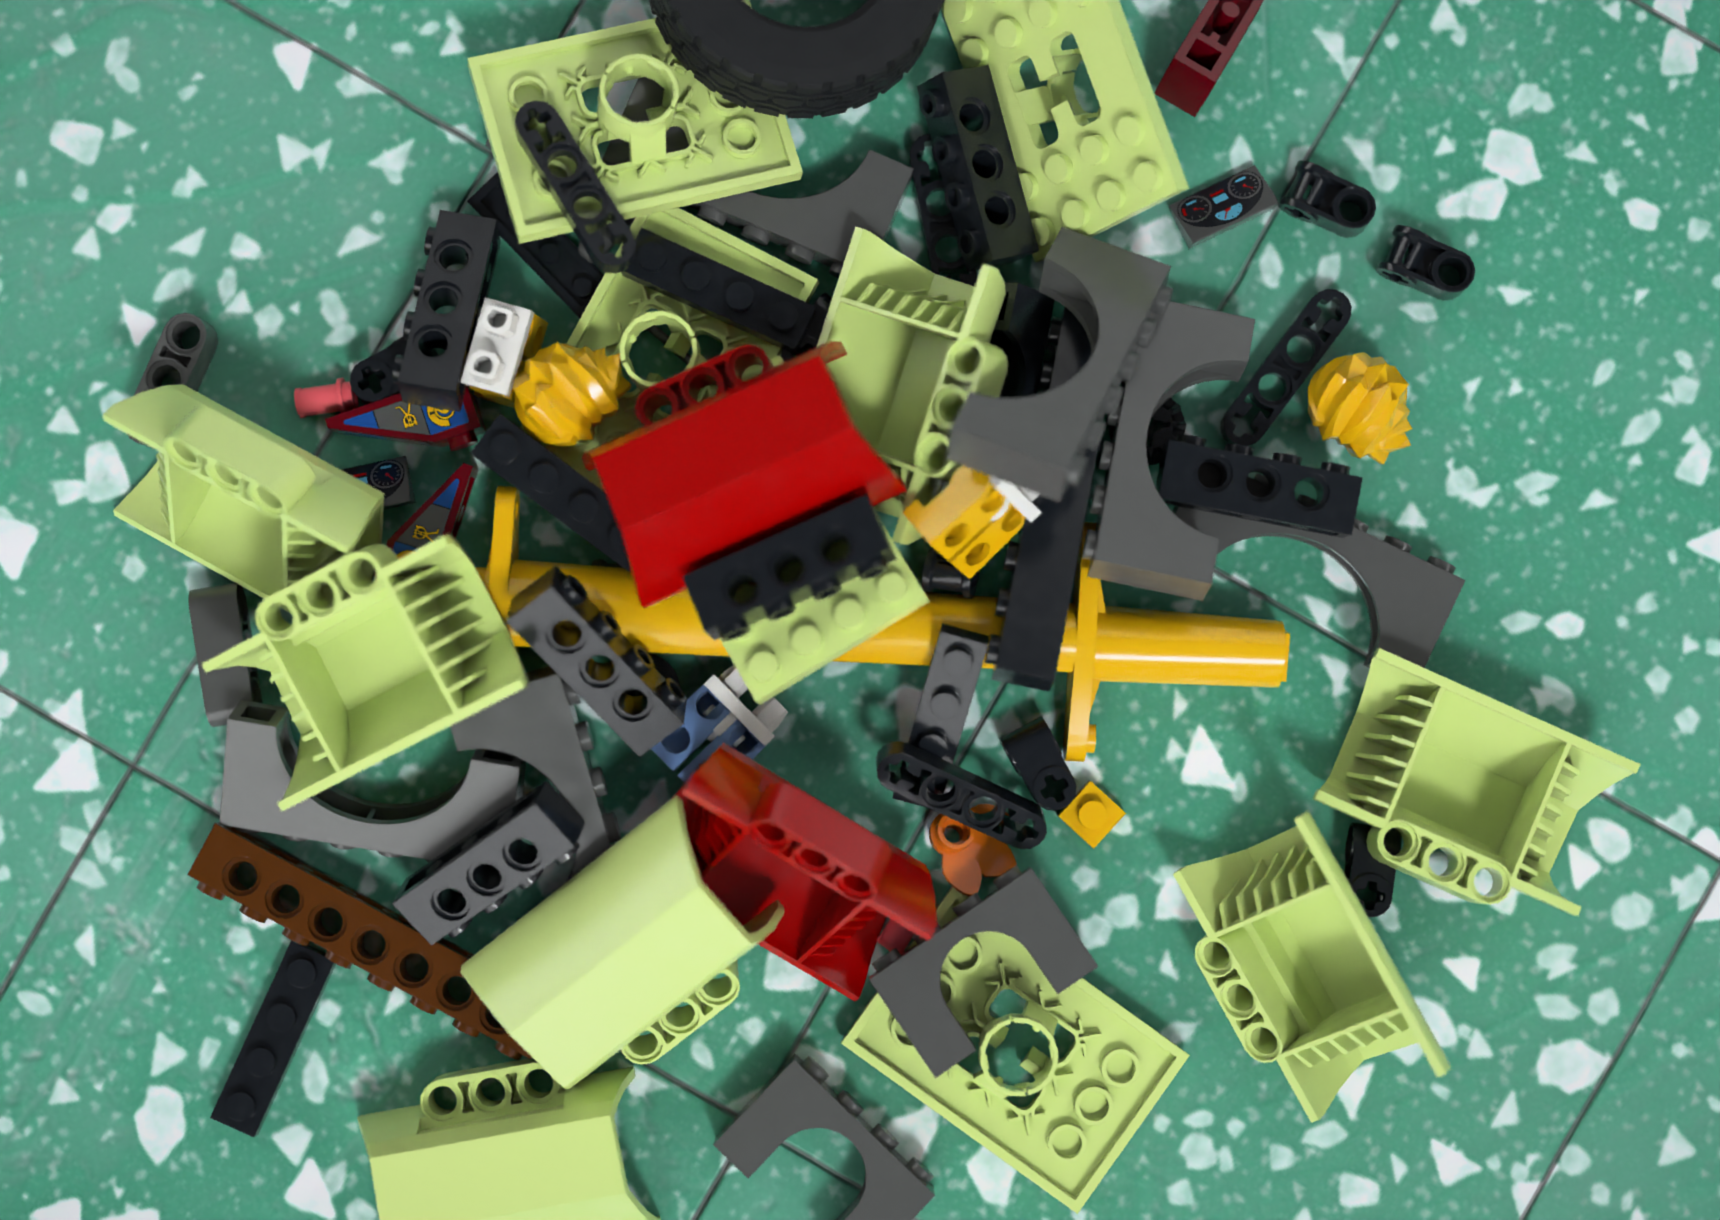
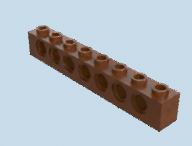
M219 823L214 824L187 874L199 881L197 889L218 900H223L227 896L242 904L239 911L247 917L261 923H265L267 919L278 923L284 927L282 934L285 937L304 946H308L310 941L327 950L324 956L331 962L350 969L352 964L369 972L367 976L368 981L390 992L395 987L412 995L409 1000L412 1005L427 1013L435 1014L437 1010L442 1011L455 1018L452 1025L465 1034L478 1037L480 1032L497 1041L494 1047L504 1055L516 1060H520L522 1056L529 1059L532 1058L509 1035L504 1027L493 1019L490 1010L472 987L471 996L467 1001L455 1000L448 991L449 980L454 976L463 977L460 973L461 965L475 954L445 938H441L431 945L401 914L251 834L242 833L236 830L235 827L219 825ZM242 862L252 864L257 871V881L252 888L243 886L238 880L237 870ZM285 884L295 887L299 892L300 903L294 911L286 909L280 902L279 893ZM327 907L336 909L342 916L343 925L338 933H331L322 925V913ZM369 930L379 932L385 939L386 947L381 956L370 954L364 947V936ZM411 953L420 954L427 960L428 973L425 978L418 979L408 973L406 960Z

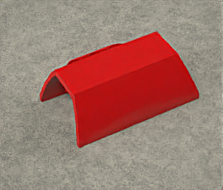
M841 341L827 342L777 366H774L766 353L756 345L747 344L736 347L648 387L641 392L635 405L636 416L643 426L583 454L582 461L588 471L596 468L624 542L637 597L644 609L687 590L682 576L865 494L868 495L875 506L907 491L902 479L880 457L855 426L828 368L827 363L847 355ZM752 365L763 366L760 375L750 380L742 381V375L748 367ZM708 385H717V392L714 396L701 402L697 401L698 393L702 388ZM664 405L672 406L670 416L653 422V415L658 408Z
M724 742L673 796L677 795L683 801L687 831L702 882L742 926L778 899L784 906V914L775 930L760 941L758 945L851 1000L857 1001L860 998L877 944L876 939L880 935L886 916L927 941L933 937L937 927L936 902L931 874L926 864Z

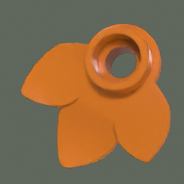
M978 804L970 810L978 814L990 812L995 806L991 804ZM941 813L935 817L930 825L929 839L931 845L942 855V874L947 882L963 895L971 896L976 892L978 893L982 876L999 877L1017 865L1015 857L1006 843ZM946 828H953L959 833L960 839L958 842H950L946 839L944 834Z

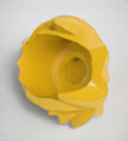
M556 342L546 348L537 350L534 357L525 360L523 372L514 379L515 410L525 431L536 441L557 446L576 445L579 440L594 439V428L597 425H601L604 418L612 417L616 414L618 410L617 400L631 389L632 384L622 376L620 353L606 356L605 348L592 351L588 346L578 348Z
M1365 352L1334 358L1323 365L1313 375L1308 386V413L1313 426L1319 428L1322 441L1335 439L1338 445L1345 446L1351 456L1362 458L1368 455L1379 464L1385 463L1390 452L1411 446L1405 434L1413 429L1407 420L1410 413L1409 408L1406 406L1409 383L1401 376L1397 368L1387 364L1383 357L1372 358Z

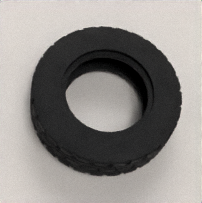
M649 0L652 14L657 15L655 23L665 43L671 45L673 55L687 71L691 70L694 73L695 79L712 92L717 91L722 94V98L743 108L746 106L753 108L754 112L776 117L782 114L787 115L788 118H813V116L817 115L827 117L845 113L851 107L856 109L875 100L880 92L885 94L903 78V73H908L921 56L944 0H868L862 7L846 18L834 23L814 27L793 26L774 21L752 9L743 0Z

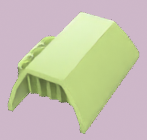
M855 226L816 347L830 341H841L845 347L847 355L827 363L855 426L880 457L902 479L907 489L906 492L881 502L874 507L876 511L899 518L892 540L908 545L920 539L922 535L902 512L916 499L926 506L940 493L943 482H950L954 472L962 466L946 458L951 426L970 392H975L990 397L999 398L1008 370L1007 356L1000 348L989 343L1006 295L1005 283L999 270L986 264H982L975 287L935 274L894 249L872 232Z
M184 384L166 385L141 392L113 404L103 414L105 422L159 451L156 454L158 460L156 464L114 509V516L264 599L354 551L369 545L382 544L383 492ZM364 559L362 562L363 572L367 578L372 580L375 566L369 560ZM322 581V594L326 600L333 603L334 591L328 583ZM282 603L280 608L292 614L288 606Z
M449 534L430 542L400 559L397 558L390 548L381 544L366 546L338 559L264 599L256 610L255 619L261 633L202 664L206 673L211 670L233 666L256 667L270 671L272 677L269 679L271 683L275 681L282 696L280 699L282 702H285L292 716L291 719L301 735L291 781L283 799L277 802L281 811L529 685L510 632L475 565L462 546ZM364 559L369 560L375 566V581L370 580L364 574L362 569ZM322 581L332 587L334 591L333 603L326 600L321 591ZM282 603L288 606L292 612V624L287 623L282 618L280 612Z
M1378 648L1373 655L1356 714L1331 774L1323 786L1315 791L1312 799L1371 825L1372 828L1368 832L1366 843L1368 851L1374 859L1463 900L1476 904H1496L1504 900L1512 888L1568 914L1578 916L1581 906L1561 896L1554 886L1549 873L1578 810L1611 785L1631 774H1636L1641 764ZM1392 828L1400 832L1404 842L1403 848L1395 856L1387 852L1383 842L1385 834ZM1437 848L1444 851L1448 859L1447 869L1439 876L1433 873L1429 866V857ZM1483 868L1490 873L1493 881L1492 888L1484 896L1478 893L1474 885L1475 875Z
M676 795L463 963L460 973L509 1035L561 1086L570 1089L621 1049L624 1056L636 1064H650L658 1060L732 1003L740 990L737 959L775 930L784 914V906L777 899L744 926L733 917L702 882L688 836L683 801ZM719 973L726 974L722 978L713 979ZM682 1002L688 1003V1005L684 1007H676ZM645 1030L651 1032V1033L648 1034V1035H643V1036L640 1035V1034L643 1033Z
M1306 811L1294 819L1297 826L1248 849L1187 865L1177 870L1173 875L1206 933V936L1198 941L1195 947L1197 964L1244 1049L1252 1058L1259 1062L1269 1063L1275 1060L1278 1062L1312 1123L1318 1121L1326 1113L1340 1088L1366 1059L1419 1043L1437 1077L1445 1075L1451 1069V1066L1312 815Z
M534 1058L465 1069L437 1076L423 1089L420 1096V1105L358 1116L359 1129L370 1162L379 1220H661L660 1216L656 1217L647 1211L628 1188L614 1119L625 1089L636 1076L634 1066L588 1074L570 1089L564 1088L552 1077L553 1088L548 1092H538L529 1083L531 1071L535 1069L545 1070ZM495 1078L503 1084L505 1096L502 1100L492 1101L483 1095L481 1087L484 1079ZM446 1086L453 1090L457 1097L455 1108L443 1109L438 1106L434 1099V1091L437 1087Z

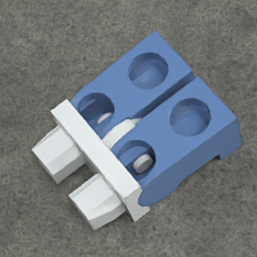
M733 665L718 678L713 674L686 700L684 725L651 749L672 771H675L708 739L711 743L677 775L686 783L723 742L753 760L775 737L772 732L779 727L788 711L772 697L758 705L751 712L739 700L748 690V687L735 665Z

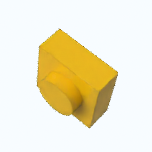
M1089 780L1075 795L1073 801L1063 808L1057 816L1094 849L1126 813Z

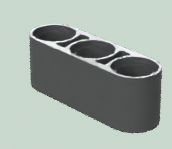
M189 313L177 314L170 318L162 331L134 395L162 387L163 377L171 370H178L180 373V384L198 391L217 348L218 338L214 328L204 320ZM197 326L201 335L199 342L191 349H184L181 342L183 333L188 328ZM127 434L129 438L135 441L136 443L152 448L151 446Z
M237 583L193 589L189 591L188 596L204 706L208 721L212 727L227 725L228 717L241 700L263 703L258 669L256 667L233 666L211 670L206 673L202 666L204 662L252 638L246 596L243 587Z

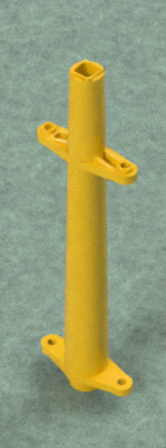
M497 487L493 536L487 568L476 567L504 620L516 647L531 646L506 622L511 599L556 565L566 576H574L583 585L588 599L599 611L606 610L616 619L621 633L633 646L638 644L647 653L729 656L720 639L714 640L704 631L688 590L644 609L638 600L631 570L628 572L624 568L518 560L520 493L516 487ZM1084 522L1075 570L1073 601L1069 603L1057 667V672H1067L1063 738L1064 761L1084 762L1086 753L1095 752L1096 724H1089V717L1100 682L1278 688L1281 682L1287 681L1290 633L1285 630L1282 621L1105 606L1100 579L1087 577L1090 560L1082 558L1087 530H1096L1097 522ZM748 582L750 585H757L756 583ZM924 592L930 602L833 661L930 666L942 623L991 636V634L1000 635L1003 618L994 616L997 597L974 596L972 599L964 598L961 594ZM568 620L558 622L560 626L566 629L579 627L576 623ZM985 654L982 668L993 669L994 664L985 663Z

